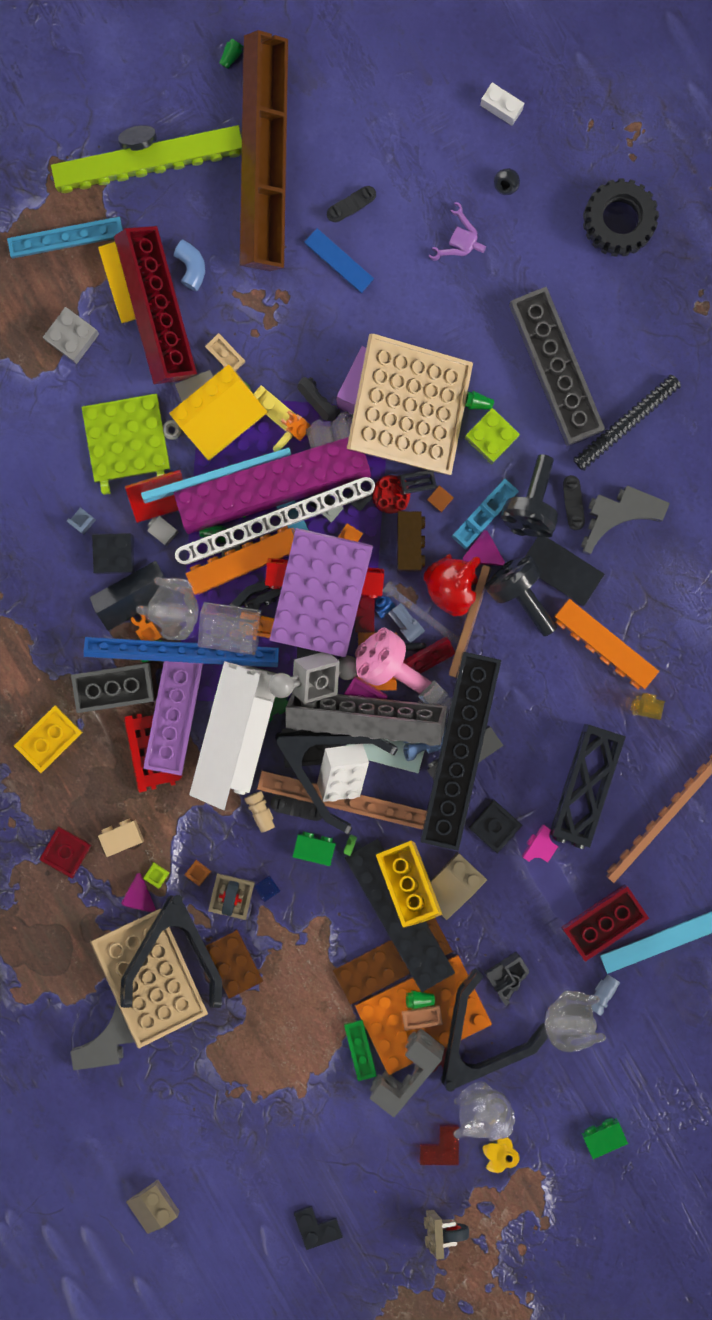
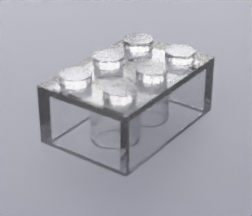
M204 602L199 619L198 647L255 655L259 644L261 610Z

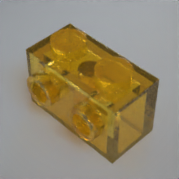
M642 693V696H636V699L632 700V715L661 720L665 701L656 699L657 695Z

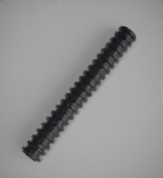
M671 374L668 376V379L665 378L663 380L664 383L661 382L659 387L656 386L655 390H651L650 395L647 394L646 398H642L641 402L636 403L637 406H633L632 410L627 411L628 414H624L623 418L620 417L618 422H614V426L611 425L609 430L606 429L605 434L602 433L601 437H597L596 441L591 442L592 445H588L587 449L582 450L583 453H579L578 457L575 456L573 458L575 464L585 471L587 466H591V462L594 463L595 459L600 458V454L603 455L604 451H608L609 447H613V443H617L618 439L621 440L622 435L625 436L627 431L630 432L632 427H636V423L639 424L640 420H644L645 416L649 415V412H653L654 408H658V404H662L663 400L666 401L668 399L667 396L670 397L672 392L675 393L676 389H680L681 384L679 380Z

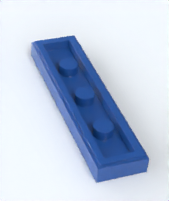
M318 228L304 242L305 245L361 294L373 282L374 278Z

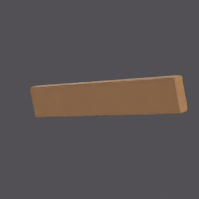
M485 565L482 567L475 589L476 600L468 611L450 668L449 676L457 677L463 651L466 652L485 592L484 585L488 582L492 570L491 567Z

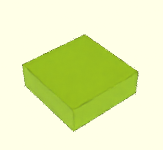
M154 862L143 879L159 889L170 872Z

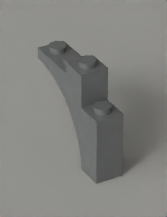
M626 486L624 490L620 489L617 496L619 502L597 495L596 498L591 499L588 506L591 509L589 514L596 518H592L588 529L591 531L589 536H585L581 543V547H583L582 552L590 555L599 539L608 530L620 523L637 519L663 521L670 503L630 486Z
M117 1001L113 1016L105 1030L92 1041L71 1050L73 1070L115 1065L121 1062V1058H124L123 1047L119 1046V1044L132 1043L134 1039Z

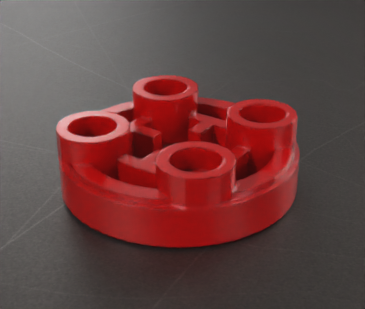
M395 475L380 478L375 483L372 493L375 506L387 514L398 513V511L406 509L410 501V494L401 495L400 491L402 489L401 487L399 488L400 480H397Z

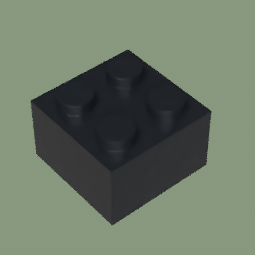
M133 534L92 535L94 574L135 572Z

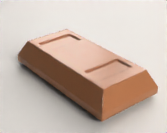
M440 1005L402 1011L405 1031L443 1025Z

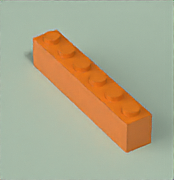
M288 526L282 527L273 536L266 534L260 537V541L253 544L252 541L242 545L243 549L238 551L235 549L229 550L220 559L216 556L207 560L208 564L201 566V564L190 567V572H187L186 576L194 595H199L267 565L268 558L282 559L289 556L295 529H288Z
M568 599L553 617L556 619V625L563 630L566 627L571 631L570 636L578 642L582 640L586 644L585 648L593 654L597 652L601 656L599 659L608 666L609 664L613 665L616 668L614 671L622 678L624 676L628 677L631 680L629 683L637 690L639 688L646 689L659 673V670L571 599Z

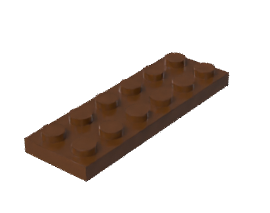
M436 918L426 921L444 954L447 955L453 952ZM392 940L333 969L350 1005L411 974Z

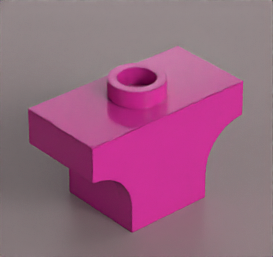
M542 825L536 835L532 834L527 841L529 846L522 854V857L529 862L534 858H541L548 862L558 848L550 840L549 834L551 830Z

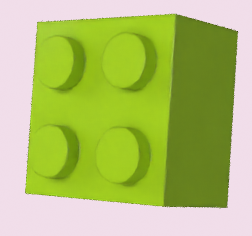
M492 408L466 434L465 439L492 465L520 434Z

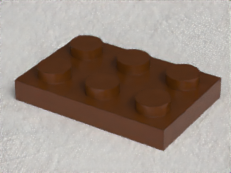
M238 929L205 946L222 978V986L229 999L264 981Z

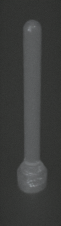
M392 581L386 584L383 588V595L390 598L394 597L442 635L447 636L453 643L459 642L458 636L398 592V588L395 587L396 585Z

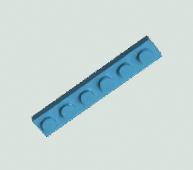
M114 217L7 238L10 256L13 259L111 240L123 228L121 218Z

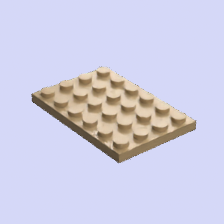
M161 909L90 941L137 1048H141L208 1014L169 927L161 932L133 980L132 1007L123 1008L120 1006L121 977Z

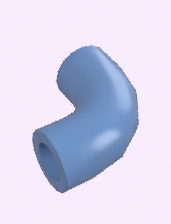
M182 239L176 247L173 256L183 261L186 265V273L181 283L190 290L197 292L205 275V261L201 253L194 246Z

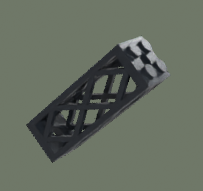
M584 724L550 828V834L553 835L552 839L565 844L566 841H571V845L583 850L585 846L590 848L626 736ZM591 734L597 736L591 743L588 744ZM608 740L614 741L611 751L609 748ZM600 745L605 765L589 778L585 757ZM580 771L583 784L573 791L578 772ZM601 779L596 798H594L592 786ZM585 793L589 813L574 825L569 806ZM563 819H565L566 828L561 827ZM586 827L584 834L579 833Z

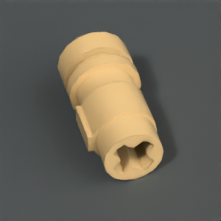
M258 791L245 797L244 800L246 804H249L248 809L252 811L254 820L260 832L263 833L275 826L270 809L265 805L266 800H263L264 795L262 791Z

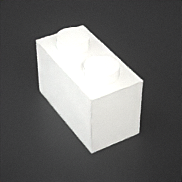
M491 83L481 99L480 106L512 126L523 110L524 103L494 83Z

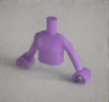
M455 202L454 205L459 207V210H451L454 216L459 217L469 231L457 227L449 242L450 246L457 249L438 250V248L433 247L432 250L437 252V255L434 257L429 255L433 261H437L443 255L466 256L473 249L484 253L486 246L477 242V231L462 213V206L458 202Z

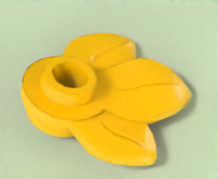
M500 1134L497 1143H489L482 1147L485 1156L490 1160L486 1169L491 1172L500 1173L506 1168L515 1167L519 1163V1154L513 1149L512 1141L507 1136ZM507 1155L512 1156L513 1160L511 1162L506 1159Z

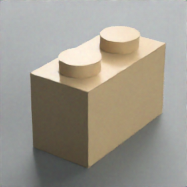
M129 818L119 822L120 826L115 829L110 826L101 830L103 834L98 835L106 857L144 842L136 820L131 822Z

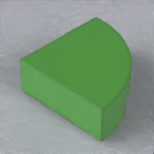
M352 834L349 836L343 851L344 854L351 855L357 836Z

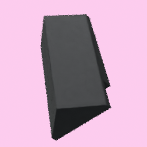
M155 560L91 596L90 600L96 614L109 631L132 617L139 615L140 612H144L159 604V602L174 595V592Z

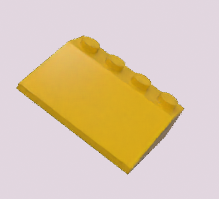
M228 364L169 414L209 461L266 415L268 411L235 369Z

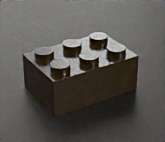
M398 511L397 572H420L421 568L425 566V555H421V549L425 547V536L421 535V529L425 528V516H422V511Z

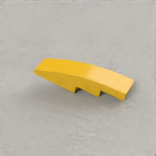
M112 242L99 246V252L121 323L135 320L116 244Z

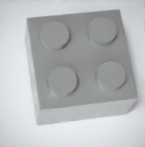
M65 307L45 333L43 339L77 364L99 333L94 327Z

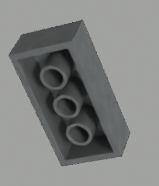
M150 663L71 675L77 713L156 701Z

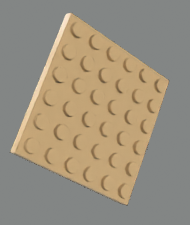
M369 334L347 449L451 475L473 363L380 335Z

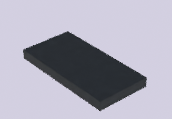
M537 537L526 556L530 555L541 571L539 577L541 580L583 607L605 575L549 538Z

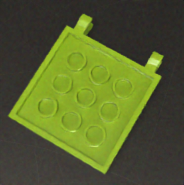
M157 394L82 407L94 482H100L103 495L111 494L109 480L157 472V476L165 474V470H171Z

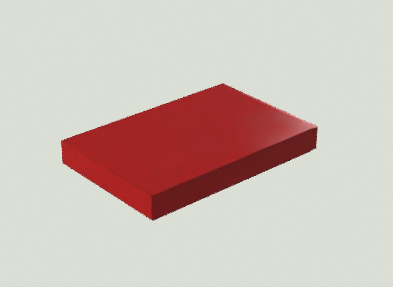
M180 470L125 486L137 523L179 510L174 495L144 503L141 493L182 481L183 477Z

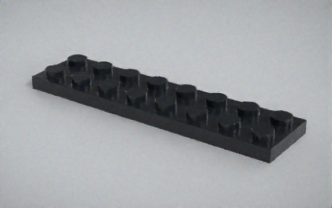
M377 838L353 852L350 856L345 857V860L421 992H424L455 974V971L426 921L402 927L376 854L385 851Z

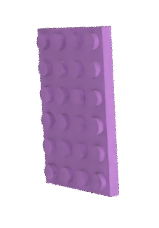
M296 528L270 641L346 657L373 545Z

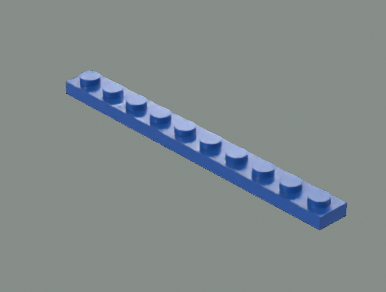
M85 637L84 657L224 664L225 661L242 666L278 667L279 648Z

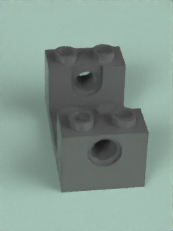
M421 1028L417 1033L415 1031L412 1032L405 1046L407 1048L405 1056L416 1064L413 1074H408L401 1083L385 1071L382 1075L378 1074L375 1077L370 1088L371 1095L369 1099L392 1117L398 1114L441 1062L445 1047Z

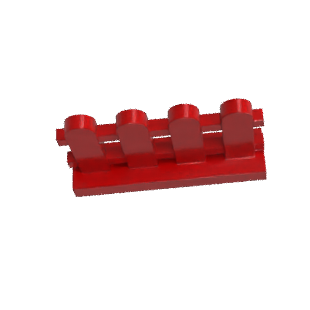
M137 714L136 719H133L132 715L123 717L139 793L147 791L146 787L149 786L153 790L156 789V785L170 782L171 786L176 785L175 781L182 778L181 775L165 772L153 774V770L147 769L148 775L144 776L143 768L150 735L146 736L145 728L152 727L154 715L142 717V714ZM135 730H140L141 737L136 738ZM139 749L144 750L145 756L140 757Z

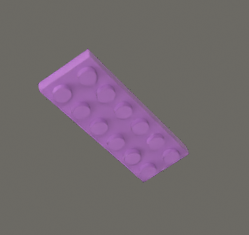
M164 661L144 769L182 776L203 663Z

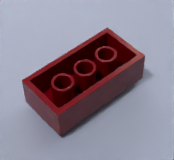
M624 884L561 928L586 962L644 923L649 917L629 887Z

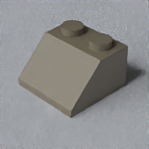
M156 1180L126 1201L147 1234L163 1228L176 1219L180 1212L159 1180Z

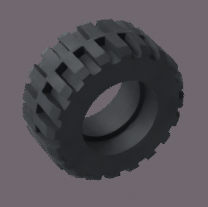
M619 178L617 182L610 180L606 185L602 184L593 192L585 207L583 228L587 231L586 237L588 240L591 239L593 241L592 245L595 248H601V252L604 254L609 252L614 257H617L618 254H622V257L628 256L629 253L634 254L648 243L657 228V219L659 218V211H656L657 202L652 200L653 194L650 191L646 192L644 190V185H635V180L630 179L629 182H625V178ZM623 202L635 210L638 216V224L631 233L618 234L606 226L603 220V212L609 204Z

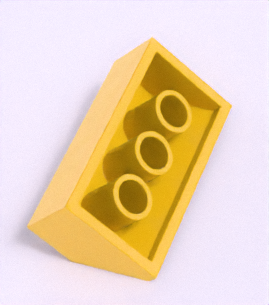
M409 841L376 854L403 928L443 915L415 842Z

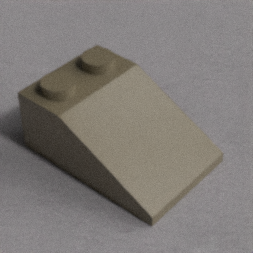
M459 852L430 881L443 914L442 916L446 920L487 881Z

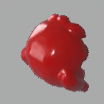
M448 554L434 562L424 572L423 580L427 584L429 595L434 604L441 610L452 616H463L469 611L471 605L476 600V592L471 590V586L478 582L475 569L481 562L479 557L476 556L466 562L460 559H452V556Z

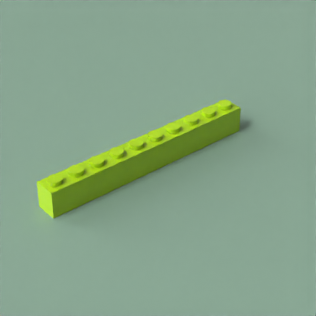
M239 125L156 142L143 150L131 151L130 148H127V150L123 149L52 164L51 168L57 191L69 193L75 188L88 189L94 184L107 185L113 180L126 181L132 176L145 177L147 173L151 172L159 174L170 168L178 170L189 164L193 166L201 165L204 163L203 161L211 160L216 162L222 160V157H239L242 153V139Z

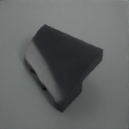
M515 952L484 973L504 1005L507 1006L510 1003V997L514 991L519 989L521 981L527 977L529 970L520 955Z

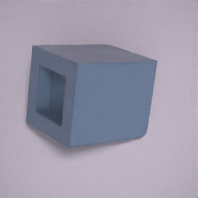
M81 507L71 519L68 518L67 520L69 524L82 534H85L96 521L95 518Z

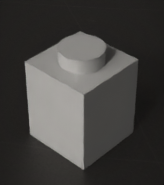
M160 516L158 518L154 517L148 524L149 529L147 531L165 546H168L178 534V531Z

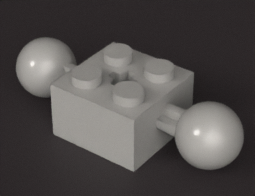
M323 652L294 659L293 677L285 673L275 674L269 681V690L278 698H285L292 693L304 704L335 696L338 691V677L344 680H351L357 676L356 659L346 655V657H340L337 660L333 655Z

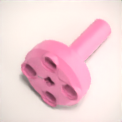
M381 628L357 647L355 652L357 657L356 673L365 682L377 686L386 683L394 677L422 696L426 695L432 687V682L403 663L406 652L405 643L397 634L387 628Z

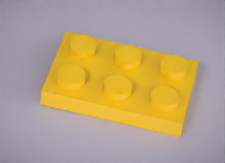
M55 705L14 747L42 773L83 732Z

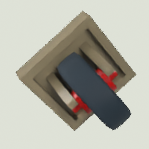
M217 873L208 911L246 920L255 882Z
M426 1210L427 1217H424V1227L427 1229L428 1236H425V1246L437 1260L444 1259V1248L457 1246V1242L467 1240L469 1238V1227L466 1224L456 1223L454 1219L442 1220L434 1210Z

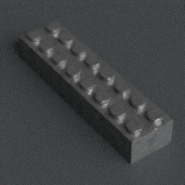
M547 286L512 300L509 307L566 446L603 432L605 429Z
M292 694L286 706V728H292L296 731L309 730L314 733L327 732L333 735L345 734L351 737L363 736L370 739L380 738L388 739L389 741H407L412 744L425 743L435 746L441 745L446 727L447 706L341 694L304 704Z

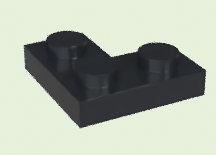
M312 1206L294 1212L306 1250L343 1238L337 1217L318 1224Z

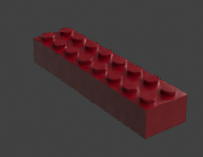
M158 227L125 228L114 236L153 384L189 379L196 375L197 372Z

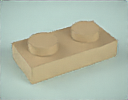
M219 333L205 346L224 367L229 364L237 371L245 363V360Z

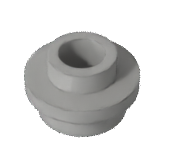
M170 420L163 425L164 436L167 439L174 440L180 436L182 430L176 421ZM170 427L176 429L173 434L169 433Z

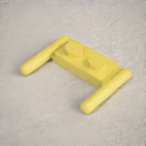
M260 385L254 392V395L268 411L266 415L286 431L273 447V451L276 452L281 450L292 438V435L286 430L287 426L281 422L282 419L285 421L289 419L290 415L287 412L291 410Z

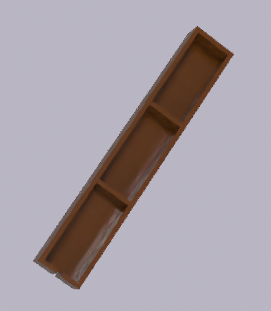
M257 30L244 35L240 266L274 271L284 268L288 39L277 35L272 36L270 33Z

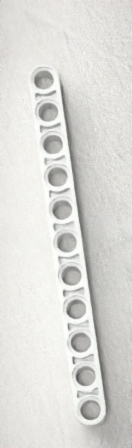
M368 477L355 480L184 545L176 550L175 558L184 565L193 563L277 531L282 527L293 525L367 497L373 493L375 483ZM363 482H369L372 488L370 491L365 492L361 489L360 485ZM347 488L353 491V496L349 499L342 495L343 490ZM326 496H333L335 503L330 506L326 505L324 502ZM314 502L317 505V510L312 513L308 512L306 505ZM291 509H296L299 512V516L296 519H290L288 512ZM271 517H280L281 523L278 526H272L270 524ZM253 524H262V531L254 533L252 531ZM242 530L245 535L243 539L236 540L234 532ZM221 536L225 537L226 544L223 547H218L216 539ZM202 543L208 546V551L205 554H200L197 549ZM183 550H187L190 553V557L186 561H182L179 557Z

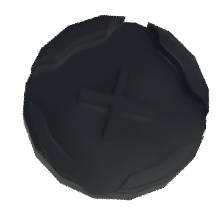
M139 125L124 130L118 136V140L122 149L127 150L126 148H130L131 151H138L150 147L153 144L152 141L157 140V135L153 127Z

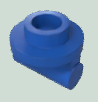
M388 596L379 597L374 604V610L380 618H383L396 607Z

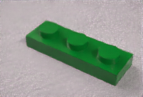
M363 1020L345 1023L344 1027L358 1081L377 1077Z

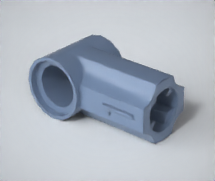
M401 603L388 613L409 643L425 632L419 622L412 618Z

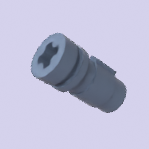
M607 974L604 980L601 979L595 989L594 996L591 995V1000H588L585 1006L602 1016L604 1007L607 1008V1003L616 992L620 982Z

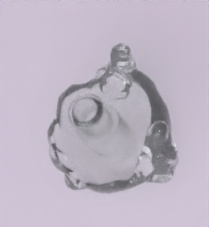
M156 577L154 582L159 588L151 598L148 606L139 605L136 607V611L162 629L161 635L165 639L185 640L192 633L199 614L198 602L193 594L192 585L185 579Z
M564 991L549 1006L545 1016V1028L547 1037L555 1048L563 1052L580 1051L595 1043L606 1040V1036L603 1033H595L597 1024L593 1018L591 1006L599 1002V997L585 995L578 991Z
M478 1081L471 1084L454 1099V1103L460 1105L459 1119L461 1127L454 1131L453 1135L455 1138L487 1137L492 1142L508 1138L512 1134L513 1125L515 1124L514 1110L508 1099L500 1091L492 1089L486 1082Z

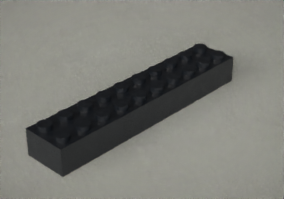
M462 652L420 837L421 843L459 851L502 660Z

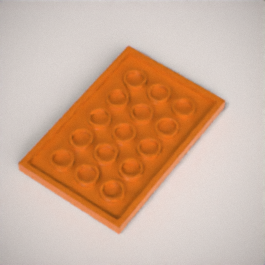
M459 955L448 959L455 974L424 991L425 993L434 994L435 1004L427 1007L440 1005L443 1025L421 1029L445 1048L448 1044L456 992L468 976ZM413 977L355 1005L388 1075L414 1063L405 1056L407 1051L405 1046L412 1032L415 1031L417 1033L419 1029L405 1031L402 1011L412 1010L406 1007V993L411 992V990L421 992ZM475 989L468 996L461 1040L492 1025Z

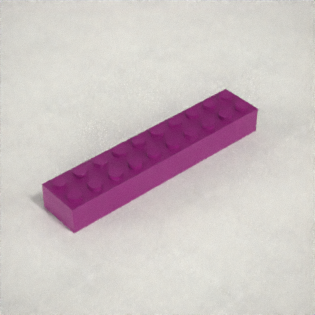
M349 437L176 491L174 496L183 526L187 534H191L340 487L364 477H371L366 456L364 453L347 449Z

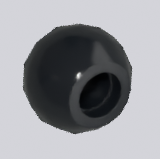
M505 168L497 172L494 177L495 189L502 195L515 193L520 186L518 173L511 168Z

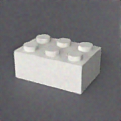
M363 744L325 748L317 782L323 802L360 797L369 764Z

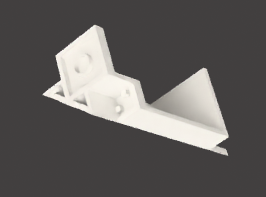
M224 661L190 796L225 810L230 788L234 789L235 793L245 795V792H250L275 696L269 690V681L277 673Z

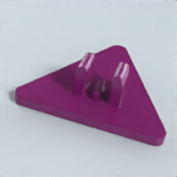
M487 530L481 533L462 559L468 562L477 556L481 560L480 564L503 566L505 563Z
M138 873L122 900V905L152 913L156 911L142 874Z

